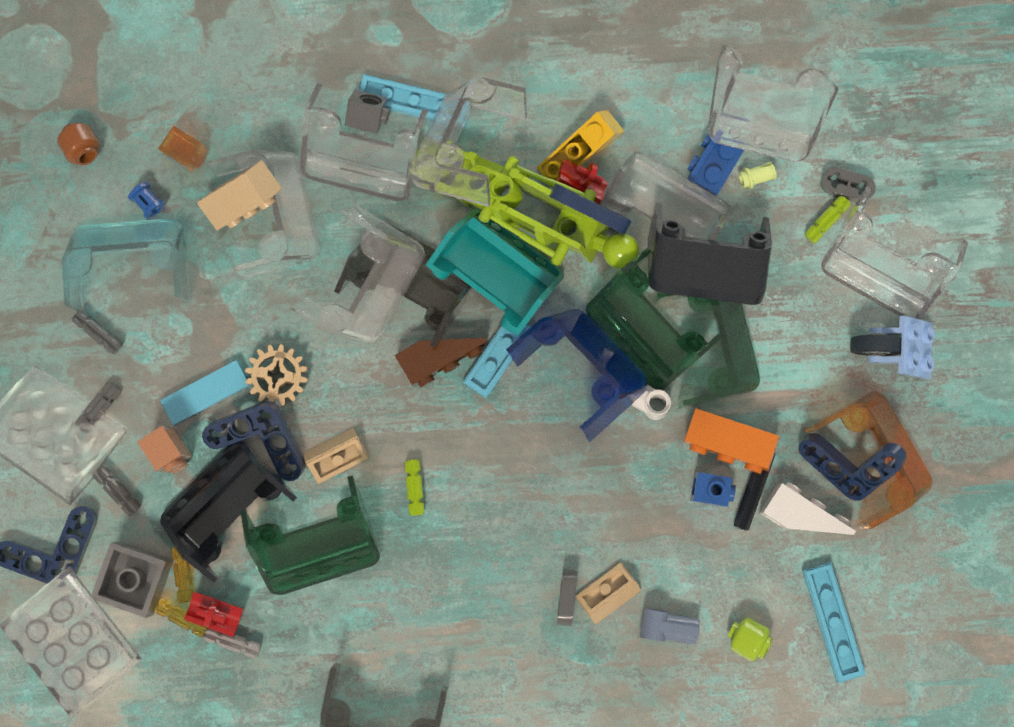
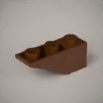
M485 338L418 341L396 354L395 357L412 386L419 385L420 388H423L435 381L434 375L442 370L447 374L459 367L458 361L466 356L469 359H473L485 351L483 347L487 345V341Z

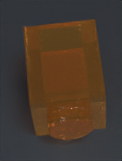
M174 125L158 148L164 156L191 173L195 168H200L207 157V154H205L207 149L201 142Z

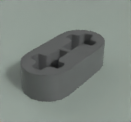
M830 168L822 175L820 180L821 188L825 193L836 197L842 195L846 199L857 203L866 202L875 193L876 186L870 177L841 168ZM836 175L837 181L845 183V185L838 184L833 188L831 187V182L827 179ZM860 183H864V189L868 190V192L861 196L858 194L859 190L850 187V185L858 186Z
M563 570L557 625L572 626L577 571Z

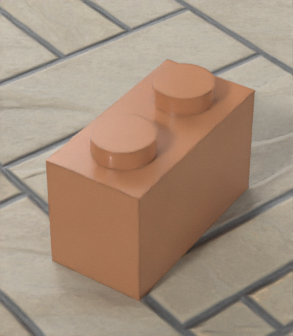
M161 425L137 441L154 469L158 472H173V474H176L188 466L186 461L193 457L174 428Z

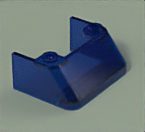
M570 309L541 318L509 346L506 351L513 363L519 367L542 345H555L566 336L603 374L595 381L591 390L594 401L601 408L579 427L585 439L590 443L644 394L647 389V379L639 367L582 310Z

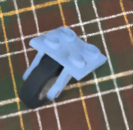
M900 316L899 327L868 328V335L851 337L850 351L857 355L868 356V363L898 364V374L931 379V372L934 368L932 343L935 339V332L932 328L933 323L908 316Z

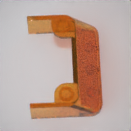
M879 392L865 394L804 428L806 433H810L840 418L844 426L852 432L859 433L869 429L879 448L887 443H895L905 450L907 455L906 461L901 469L894 474L897 480L891 483L886 490V499L890 506L858 523L860 529H872L907 510L927 494L932 487L930 473L888 399ZM886 457V461L889 462L894 457Z

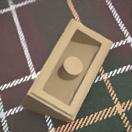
M354 428L333 437L303 454L305 462L318 484L369 459Z
M620 562L575 595V598L594 624H597L638 594L641 589Z

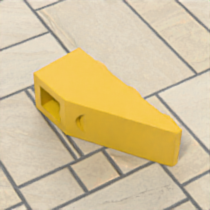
M608 110L596 112L537 168L544 177L556 180L560 164L564 159L584 167L625 131Z

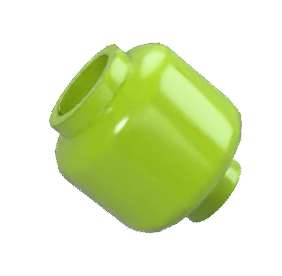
M745 618L740 624L734 622L727 636L732 639L730 643L731 650L749 661H756L758 658L764 659L773 642V638L770 637V629L751 618Z

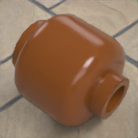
M85 123L67 124L57 138V144L68 162L77 165H88L97 158L100 143L91 128Z

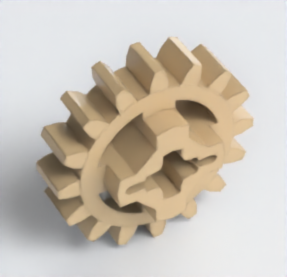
M281 344L278 347V351H274L271 345H268V352L265 354L262 350H257L259 358L250 357L249 359L254 365L253 368H245V372L252 376V378L245 380L247 385H254L250 391L251 395L260 393L258 399L260 403L265 401L266 398L274 403L279 400L282 407L285 406V399L287 398L295 402L294 393L303 394L304 392L300 387V383L308 382L307 378L301 376L302 373L308 371L307 367H299L303 358L299 356L294 359L295 350L291 348L286 353L284 352V346ZM273 358V363L267 367H260L264 361ZM285 359L292 363L296 373L287 371L284 366ZM279 364L280 372L284 375V378H279L274 388L273 379L269 374L275 373ZM257 378L266 380L269 384L268 393L260 387ZM286 384H293L287 392L279 394L280 389Z

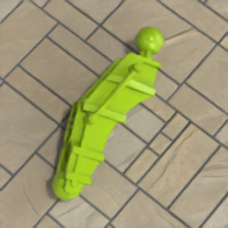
M435 141L433 146L425 149L419 157V173L417 178L423 181L425 185L430 186L438 194L444 195V193L455 197L466 207L471 208V206L482 209L478 216L480 221L488 223L490 219L519 236L522 240L552 257L550 261L556 266H561L568 250L580 254L589 263L593 262L598 251L602 252L607 264L616 269L631 267L638 259L639 248L635 238L623 233H616L607 237L606 234L609 230L607 225L549 197L552 190L531 180L530 177L544 182L551 187H554L555 183L593 201L596 193L591 189H586L584 193L556 180L518 166V158L514 156H509L505 165L502 166L481 158L474 152L469 151L468 153L458 149L446 141L443 144ZM453 161L461 163L462 165L453 182L445 181L452 173ZM486 179L485 182L481 186H479L480 182ZM510 188L509 192L502 196L503 192ZM522 192L560 212L552 229L514 210L522 201ZM577 227L572 235L567 236L572 228ZM518 228H521L524 231L534 235L537 238V240L529 236L525 232L518 230Z

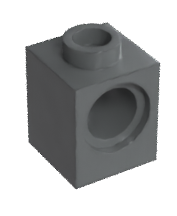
M355 89L348 99L344 126L377 134L382 124L387 125L390 109L386 108L387 97Z

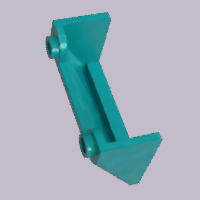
M473 209L447 232L425 266L431 269L432 273L439 279L445 280L454 273L505 312L500 322L502 327L518 336L563 280L564 273L558 266L552 264L548 258L516 234L491 219L488 223L480 221L478 216L481 209Z

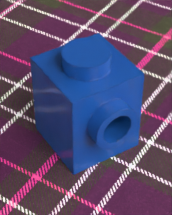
M696 472L694 473L690 501L728 507L729 502L734 501L736 485L732 484V478Z

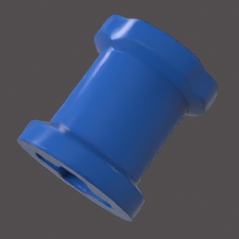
M147 182L137 185L128 195V199L131 202H135L144 212L143 216L147 220L158 215L166 205L163 199L159 200L154 195Z

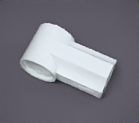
M627 373L624 374L613 393V396L644 412L652 420L664 418L671 405V399L665 391L656 390ZM653 399L661 400L664 404V409L655 411L650 407L649 402Z

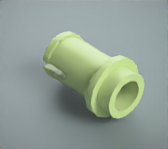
M768 162L751 169L745 167L738 173L742 188L753 189L756 184L776 179L777 174L772 162Z

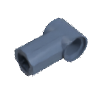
M644 608L639 637L656 641H665L666 639L696 645L700 630L699 619L671 615L667 611Z

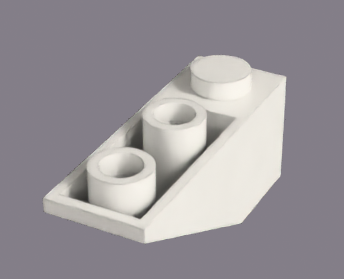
M789 482L786 485L783 483L777 484L759 512L784 529L854 535L856 532L849 527L851 522L837 513L835 516L825 511L826 505L814 498H811L810 501L800 495L802 490Z

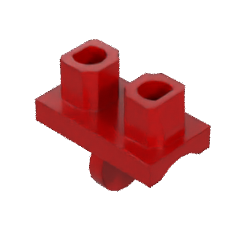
M566 159L562 161L556 181L584 193L586 189L593 190L596 193L593 202L602 205L605 201L604 194L608 182L597 175L598 166L596 164L590 163L587 168H584Z
M195 591L193 592L184 620L234 637L245 608Z

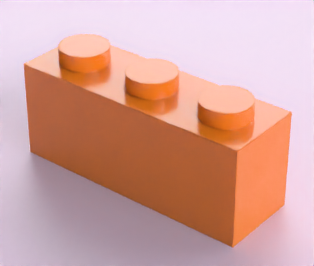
M695 408L684 441L687 445H690L689 450L692 452L706 455L708 451L717 454V460L733 465L735 460L744 463V469L761 474L762 470L769 472L779 442V436Z

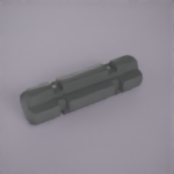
M83 310L76 312L72 322L79 328H83V331L97 343L104 345L103 348L109 353L116 354L121 349L123 343L118 338L111 336L112 333L100 323L91 319V316Z
M107 382L101 389L103 393H98L84 410L86 414L84 416L81 414L75 421V425L85 433L90 432L95 426L93 422L95 420L99 421L112 405L110 401L112 399L116 400L121 394V389L114 383Z
M107 467L98 469L93 475L94 479L99 484L104 485L103 489L117 504L122 505L121 509L128 516L135 514L141 507L139 502L135 498L130 497V492L117 478L112 477L113 474Z

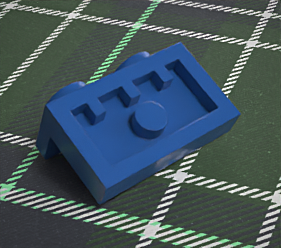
M718 127L715 134L709 131L701 145L705 148V151L701 157L695 155L687 168L691 172L687 180L717 197L746 148L722 133L724 129Z

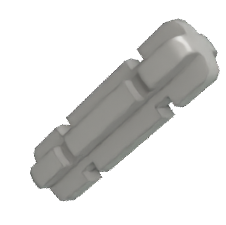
M207 628L204 635L206 642L211 644L218 643V646L239 654L244 652V655L250 658H257L261 649L260 643L253 640L246 641L247 638L236 634L232 637Z

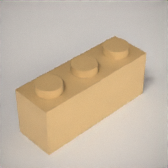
M261 160L213 189L196 203L216 230L226 225L231 229L240 223L243 217L246 220L260 210L258 207L264 210L276 201L273 196L282 190V187Z

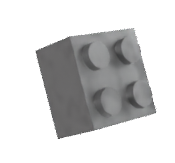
M110 542L90 599L144 618L153 616L173 560L121 542Z

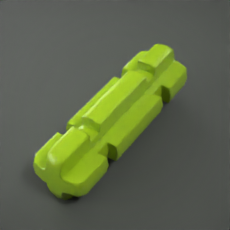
M842 195L839 196L832 203V206L828 207L814 222V225L805 232V237L813 244L818 242L823 233H826L841 217V214L848 210L851 206L850 201Z
M418 459L406 460L404 466L405 472L408 475L406 477L407 498L410 500V504H408L409 514L411 516L423 515L425 510L424 503L421 501L423 489L422 478L419 475V471H421L420 461Z

